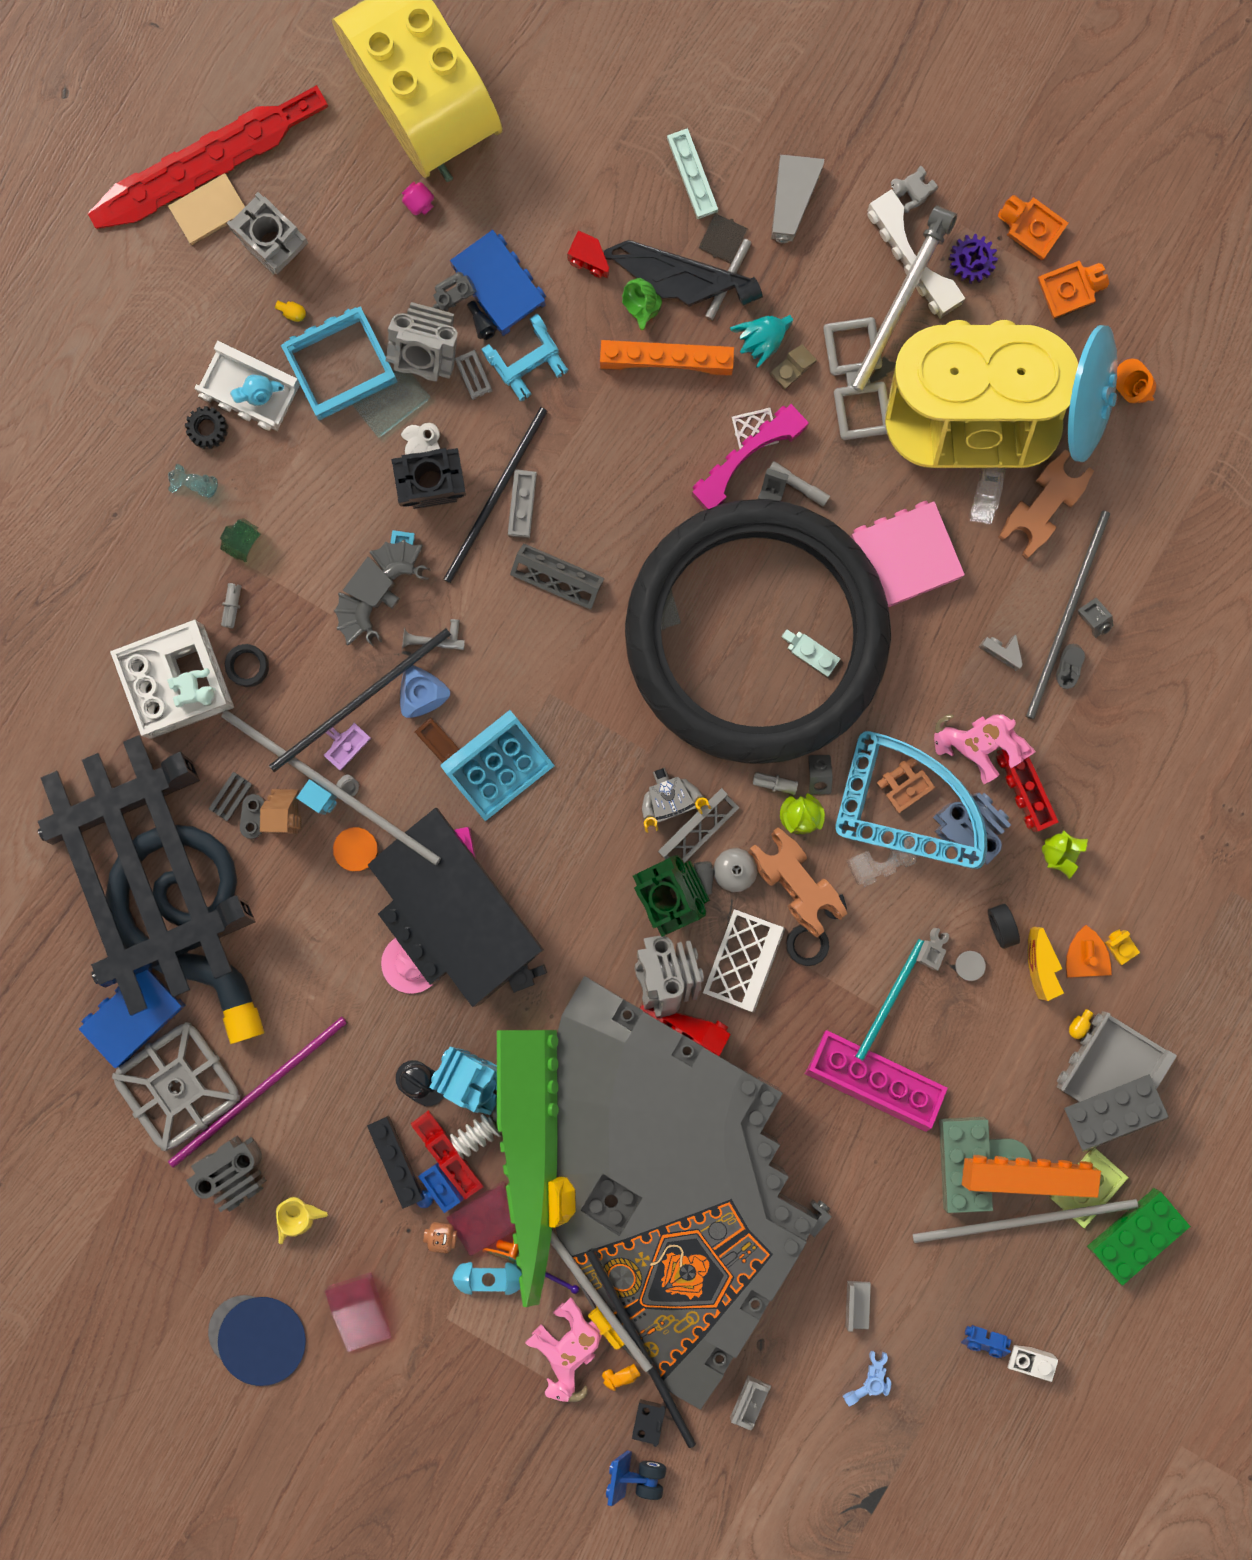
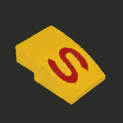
M1032 927L1029 932L1027 951L1030 976L1038 999L1049 1001L1064 994L1055 975V972L1061 970L1062 967L1044 928Z

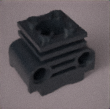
M442 448L401 455L402 457L391 459L398 503L401 507L412 506L413 509L455 503L458 498L466 496L458 448L448 450ZM435 471L441 474V479L436 486L424 488L419 485L420 478L425 473Z

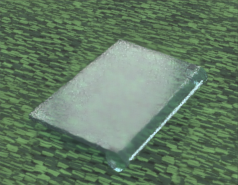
M393 371L398 382L352 404L378 438L431 399L411 373Z

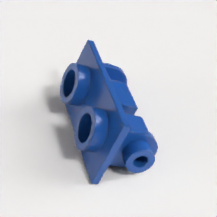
M974 1325L966 1327L965 1335H968V1337L962 1340L961 1343L967 1345L968 1349L973 1351L984 1350L995 1358L1005 1357L1011 1352L1006 1349L1011 1344V1339H1007L1006 1335L990 1332V1337L987 1339L986 1329Z

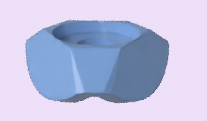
M414 665L403 672L400 689V707L404 717L413 718L427 714L437 709L450 697L448 687L431 673Z

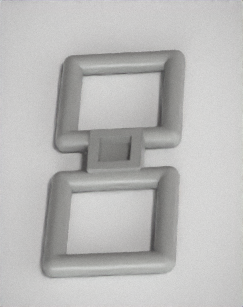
M873 317L829 323L823 327L830 373L834 376L842 374L846 376L847 387L834 390L840 437L842 440L887 434L885 425V414L888 404L886 384L884 382L870 383L869 379L863 391L853 388L851 384L862 363L838 366L833 332L868 327L871 346L877 335L876 321ZM881 356L874 370L880 369L882 367ZM878 391L883 426L849 431L843 396Z

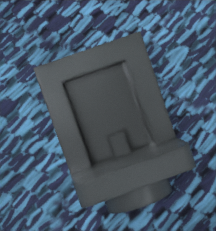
M768 468L758 499L781 501L789 475Z

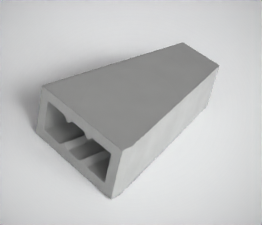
M780 155L771 239H775L779 243L793 241L822 172L824 159Z

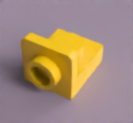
M1118 929L1108 936L1109 940L1105 944L1117 962L1123 965L1140 952L1129 937L1130 933L1126 930L1120 931Z

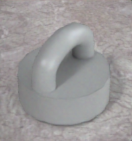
M349 774L342 776L336 786L352 797L359 790L358 781Z

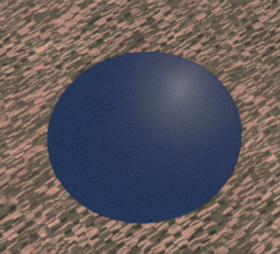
M255 1297L239 1303L229 1311L219 1329L218 1350L224 1366L234 1377L250 1385L267 1386L284 1380L298 1367L305 1351V1331L300 1318L287 1304L274 1298Z

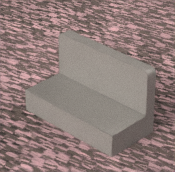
M847 1281L845 1327L848 1332H853V1329H869L870 1282Z

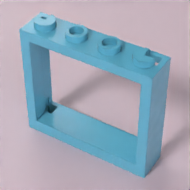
M361 306L351 310L347 309L343 315L337 318L335 316L330 317L324 321L325 324L319 327H310L304 331V334L298 337H289L290 340L281 345L319 421L398 382L389 363L386 362V357ZM360 321L385 372L318 405L293 353Z

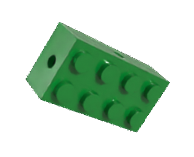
M1153 1188L1138 1201V1208L1129 1209L1087 1245V1248L1110 1275L1123 1286L1191 1226L1163 1193Z

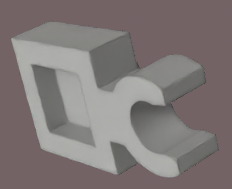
M933 928L930 932L931 941L924 940L916 961L932 970L938 971L946 953L942 945L948 941L949 934L942 933L939 938L940 929Z

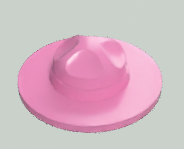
M396 938L393 939L385 948L381 961L382 972L387 982L396 990L404 993H419L431 987L432 985H429Z

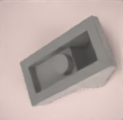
M1016 635L1010 638L1005 648L1002 647L1003 643L994 637H991V639L987 637L982 641L979 646L982 650L1015 671L1022 667L1023 664Z

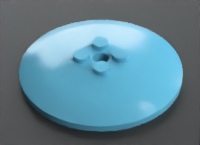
M1106 325L1097 326L1089 336L1074 379L1068 418V444L1072 459L1078 462L1086 461L1099 444L1108 423L1112 407L1115 406L1117 394L1115 393L1117 383V348L1112 329Z

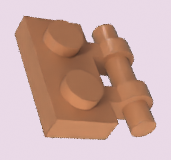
M914 758L899 763L898 768L891 773H885L882 775L883 778L876 782L881 790L888 785L890 786L892 791L885 796L897 813H900L935 788L923 769L916 774L912 771V768L918 764ZM905 774L908 780L898 785L895 780Z

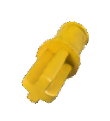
M598 1307L588 1314V1317L600 1330L599 1334L604 1335L614 1349H620L624 1345Z

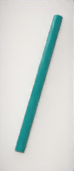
M917 940L857 1052L856 1058L864 1061L916 963L924 943L923 940Z

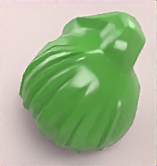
M642 278L631 280L624 287L622 303L629 313L637 319L640 330H644L646 323L660 311L662 299L656 294L652 284Z

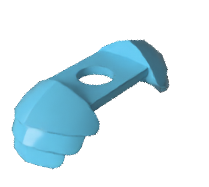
M472 1262L460 1264L452 1278L455 1286L461 1292L472 1295V1291H504L505 1295H510L520 1290L519 1277L522 1275V1270L517 1264L509 1262L505 1263V1268H473ZM486 1273H491L495 1277V1283L491 1286H486L482 1282V1277Z

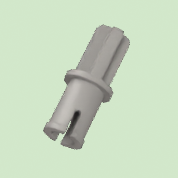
M228 583L226 599L222 604L224 611L221 626L231 629L235 625L237 609H240L238 602L242 586Z
M756 772L753 777L754 785L772 789L773 792L777 790L792 795L796 794L798 781L780 778L779 775L771 776Z

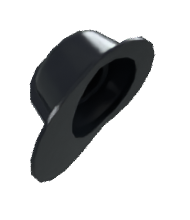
M409 1060L398 1068L396 1072L397 1087L403 1094L424 1106H433L444 1098V1094L429 1088L435 1071L424 1063L417 1060Z

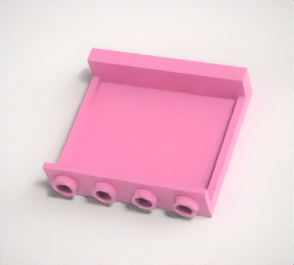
M927 501L915 505L916 509L909 512L907 509L898 511L894 514L895 517L889 520L886 517L874 521L875 525L867 528L866 525L854 529V533L850 536L861 547L876 569L885 591L888 607L961 579L965 575L935 501L929 504Z

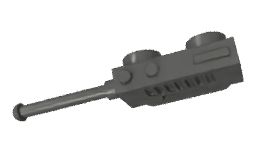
M457 272L435 286L436 293L433 295L437 303L431 308L447 312L450 307H455L457 303L477 292L468 275L464 276L462 272ZM456 284L454 288L450 289L449 291H446V289Z

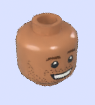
M433 1222L430 1229H425L423 1243H427L428 1250L431 1252L447 1254L451 1249H455L457 1231L454 1230L452 1224Z

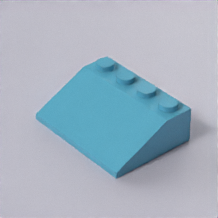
M509 710L440 766L486 821L555 765L511 710Z

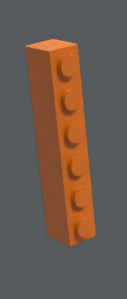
M973 1155V1158L964 1159L962 1185L970 1191L1098 1198L1101 1170L1094 1167L1093 1163L1080 1161L1079 1164H1072V1162L1067 1160H1058V1163H1051L1047 1159H1037V1162H1030L1026 1158H1016V1161H1011L1001 1156H995L993 1160L987 1159L985 1156Z

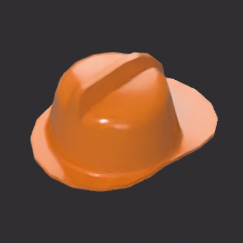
M1131 358L1123 361L1117 367L1116 389L1129 403H1144L1148 400H1154L1153 395L1156 391V382L1150 371L1141 361Z

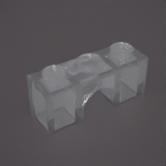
M907 837L904 841L905 848L911 849L914 847L915 843L912 837ZM893 839L886 841V843H891ZM890 849L889 858L883 863H878L873 860L869 851H865L846 860L857 885L863 883L865 887L876 882L875 877L881 874L887 877L897 872L895 868L902 864L905 868L917 862L915 858L919 856Z

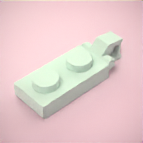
M786 630L781 636L790 643L788 649L792 651V654L826 677L830 675L840 660L838 656L805 634L798 632L795 635Z

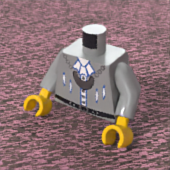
M665 768L653 772L657 785L649 787V791L644 795L642 804L645 832L648 833L649 826H655L656 831H658L657 823L696 808L700 814H703L700 808L706 805L711 809V806L699 789L688 780L680 779L679 777L669 779Z

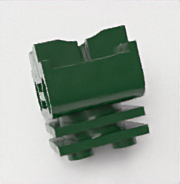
M674 855L633 875L637 885L634 887L637 896L645 907L653 929L657 927L661 937L706 916L704 904L709 902L710 899L691 860L684 863L680 856ZM671 888L675 891L677 900L672 897L670 893Z

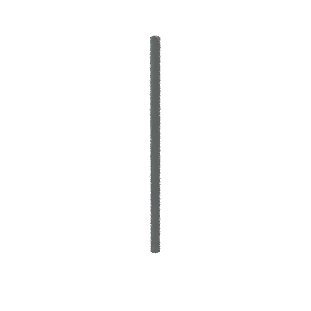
M1107 511L1101 512L1026 714V717L1030 719H1035L1110 516V513Z

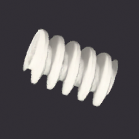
M482 1114L481 1123L474 1119L473 1128L466 1124L467 1132L465 1133L458 1129V1138L453 1134L450 1135L452 1144L462 1159H464L463 1154L468 1157L471 1156L470 1148L477 1152L479 1150L478 1143L485 1147L486 1139L490 1142L494 1141L493 1133L498 1137L502 1135L490 1115L487 1118Z

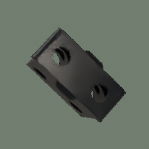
M640 1399L632 1439L651 1443L654 1447H657L666 1411L664 1402L659 1404ZM643 1408H648L650 1411L646 1412ZM643 1430L645 1434H641L639 1431Z

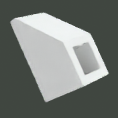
M1014 1345L1008 1368L1052 1382L1058 1359L1052 1353L1032 1347Z

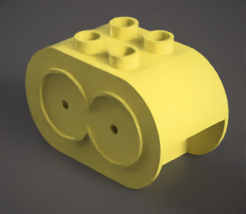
M363 0L332 19L336 34L355 71L406 154L424 178L429 177L430 171L493 133L495 135L502 133L499 116L483 81L433 0Z
M955 320L946 325H936L923 329L905 342L897 357L885 414L888 437L900 455L908 461L923 467L1024 468L1038 465L1053 454L1060 442L1063 432V418L1067 408L1070 406L1074 379L1078 368L1077 358L1067 343L1056 334L1037 326L1015 325L1014 322L1009 320L996 321L991 325H970L967 321Z

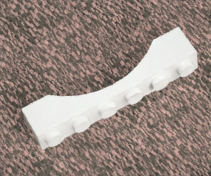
M891 189L869 204L867 215L873 224L876 223L879 227L882 239L891 245L894 257L897 260H901L904 264V271L907 275L916 255L912 251L904 231V206ZM928 267L925 268L916 285L919 294L922 297L925 296L928 300L931 312L934 315L937 314L939 318L962 305L965 297L953 280L938 275Z

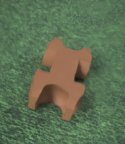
M1066 449L1046 466L1035 481L1043 487V490L1031 506H1028L1021 500L1006 519L1005 525L998 538L1004 541L1014 530L1025 532L1029 542L1022 556L1026 559L1037 548L1042 546L1057 528L1048 520L1063 502L1071 508L1086 490L1087 484L1094 473V470L1089 467L1078 478L1067 476L1064 471V463L1069 457L1070 452Z
M777 828L771 836L778 846V854L773 856L767 855L756 845L751 847L748 853L753 856L757 864L758 873L770 886H773L778 881L794 899L788 905L789 911L800 925L818 938L824 932L823 926L817 918L818 910H829L839 920L848 913L831 884L825 879L815 883L801 864L807 860V857L798 843L783 830Z

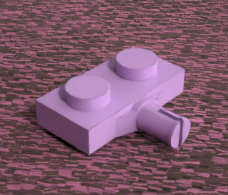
M355 723L341 734L333 727L330 730L334 735L329 730L326 732L334 742L324 756L340 771L371 740Z

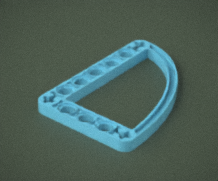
M871 731L863 732L857 741L835 829L838 835L847 839L971 869L981 868L985 863L987 853L985 823L978 805L963 783L945 766L921 750L886 735ZM871 736V739L874 741V743L869 744L867 749V744H865L864 741L865 739L869 740ZM880 745L918 760L937 773L951 786L961 799L971 819L974 831V847L860 820ZM862 750H864V751L867 750V751L871 752V755H868V754H866V753H861V751H862ZM866 757L869 761L868 767L860 769L858 762L861 758ZM856 779H861L863 787L855 791L852 787L853 782ZM855 800L858 804L857 809L854 812H849L847 804ZM848 823L849 826L857 829L856 832L847 830L845 833L842 826ZM865 827H871L873 830L872 836L868 839H864L862 836V831ZM886 832H892L894 835L893 841L889 844H885L883 841V836ZM907 837H913L915 840V845L911 849H906L904 846V841ZM929 842L936 844V851L933 854H927L925 851V846ZM950 847H956L958 850V855L955 859H949L946 855ZM976 852L979 860L974 861L972 864L971 860L963 858V854L973 856Z

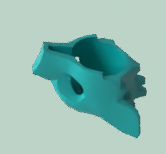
M791 315L782 319L774 316H765L751 322L730 327V330L734 333L743 332L739 337L740 340H745L740 353L745 354L749 352L752 353L751 355L754 359L760 358L756 365L758 368L779 349L785 332L792 325L793 318Z

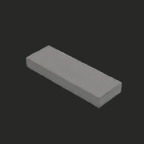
M515 470L508 536L530 538L537 472Z

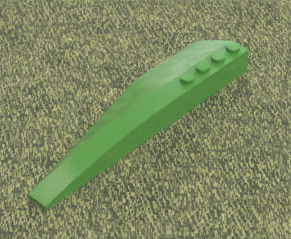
M497 1030L498 1131H502L503 1135L500 1148L501 1152H505L506 1164L503 1165L504 1174L509 1178L506 1191L511 1223L515 1224L516 1227L513 1240L514 1244H518L519 1256L516 1257L517 1266L522 1270L519 1283L523 1307L535 1306L540 1303L552 1235V1227H549L548 1182L557 1177V1115L559 1112L557 1105V1092L559 1088L557 1082V1030Z

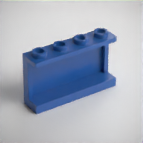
M491 230L452 258L450 263L456 273L462 272L464 276L468 275L477 291L473 294V297L490 320L497 326L501 335L505 336L510 332V327L539 306L541 308L546 306L544 299L546 295L539 286L536 288L531 282L533 278L527 269L522 270L519 266L520 260L513 251L510 253L505 247L507 242L501 234L497 235L494 230Z
M152 968L136 974L148 1009L130 1016L118 986L114 990L116 994L111 999L108 997L98 1005L100 1009L94 1015L90 1013L81 1021L83 1025L79 1030L114 1068H118L186 1006L181 999L172 997L171 992L151 972Z

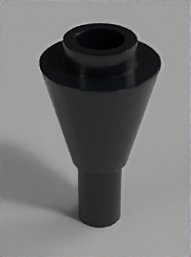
M475 301L469 302L467 306L473 315L478 339L488 340L495 335L497 326L480 311Z

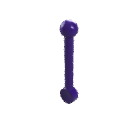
M547 1272L545 1273V1277L570 1289L573 1294L579 1292L577 1285L572 1286Z

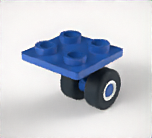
M627 1450L611 1462L609 1474L612 1477L611 1484L608 1485L606 1490L607 1505L614 1506L625 1497L627 1483H637L635 1493L643 1499H661L663 1496V1486L658 1484V1479L665 1478L666 1466L655 1461H642L639 1464V1474L630 1472L632 1451Z

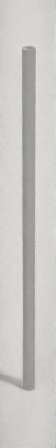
M228 710L223 712L222 718L278 757L287 752ZM296 757L287 762L434 865L440 862L441 858Z

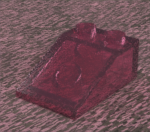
M504 1181L446 1217L448 1222L453 1225L454 1230L457 1231L458 1238L470 1256L516 1230L515 1224H512L510 1219L506 1184Z
M371 1272L327 1287L325 1294L329 1307L348 1352L392 1337Z

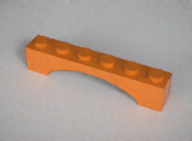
M601 340L600 369L622 370L623 368L663 367L695 370L713 375H732L734 347Z

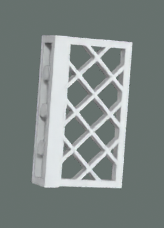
M734 909L703 993L745 1010L755 1012L786 928ZM737 915L746 918L749 924L748 928L739 932L734 925ZM750 920L757 922V924L752 925ZM759 925L770 927L768 935L758 940L753 928ZM732 929H733L734 932H735V934L730 935V934H731V931H732ZM751 930L756 941L744 946L739 935ZM737 936L742 948L730 953L727 942L729 939ZM765 941L762 948L760 942ZM758 944L761 951L760 956L751 961L746 949ZM724 950H726L727 955L722 957ZM743 951L748 963L736 967L732 955ZM729 957L734 969L722 974L719 963L721 960ZM757 962L756 967L754 969L752 963ZM750 965L753 972L752 978L743 982L738 970ZM716 971L719 973L717 977H715ZM736 972L740 984L728 988L724 976ZM721 978L726 990L718 994L710 991L712 982ZM749 983V986H748V988H747V990H746V987H745L744 984ZM742 986L745 992L742 1003L734 1000L730 992ZM728 993L730 998L725 997L722 994Z

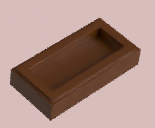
M431 717L415 731L417 736L442 763L460 750Z

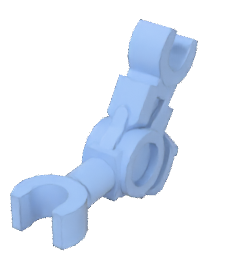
M870 1352L869 1358L872 1365H869L867 1379L863 1383L864 1386L843 1395L848 1406L854 1405L867 1394L869 1396L881 1393L885 1396L889 1394L891 1389L889 1377H886L884 1383L886 1368H883V1365L888 1359L885 1352H882V1358L879 1361L875 1360V1352Z

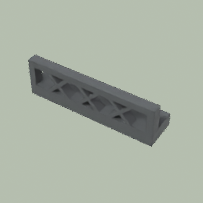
M524 543L516 555L510 572L511 576L590 610L604 581V578ZM519 563L527 566L530 572L525 574L518 571ZM544 573L548 575L550 581H541L538 574ZM558 583H567L571 590H562ZM585 591L592 594L590 601L581 598L579 592Z

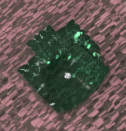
M244 518L238 519L234 525L225 527L220 537L222 540L220 549L237 560L240 559L247 562V556L251 547L261 536V533L257 531L259 527Z

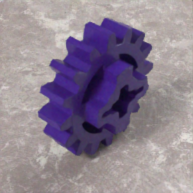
M974 234L972 239L965 235L964 242L958 239L956 242L957 246L952 247L951 252L954 254H950L948 260L954 262L949 267L950 269L956 268L954 276L962 275V282L965 278H969V284H972L974 279L980 283L983 277L989 278L990 272H993L996 268L993 264L997 262L998 258L993 257V255H995L997 250L990 249L992 242L986 244L984 242L985 236L979 240L977 239V234ZM975 252H976L977 254H976V256H975V257H976L975 261H974L971 265H969L970 262H971V260H970L971 257H972V256L975 254Z

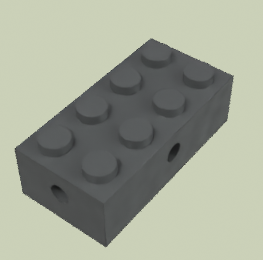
M1150 1074L1064 1108L1083 1152L1169 1119Z

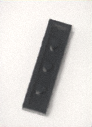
M390 1116L367 1125L402 1209L424 1200V1195Z

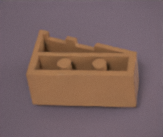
M271 790V795L267 797L270 801H265L260 808V832L298 834V829L302 827V817L298 816L299 799H297V796L299 795V790Z

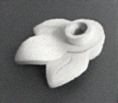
M424 423L421 426L410 425L401 434L408 441L405 447V455L440 449L437 442L440 437V431L433 423ZM426 430L431 431L432 436L430 438L425 436Z

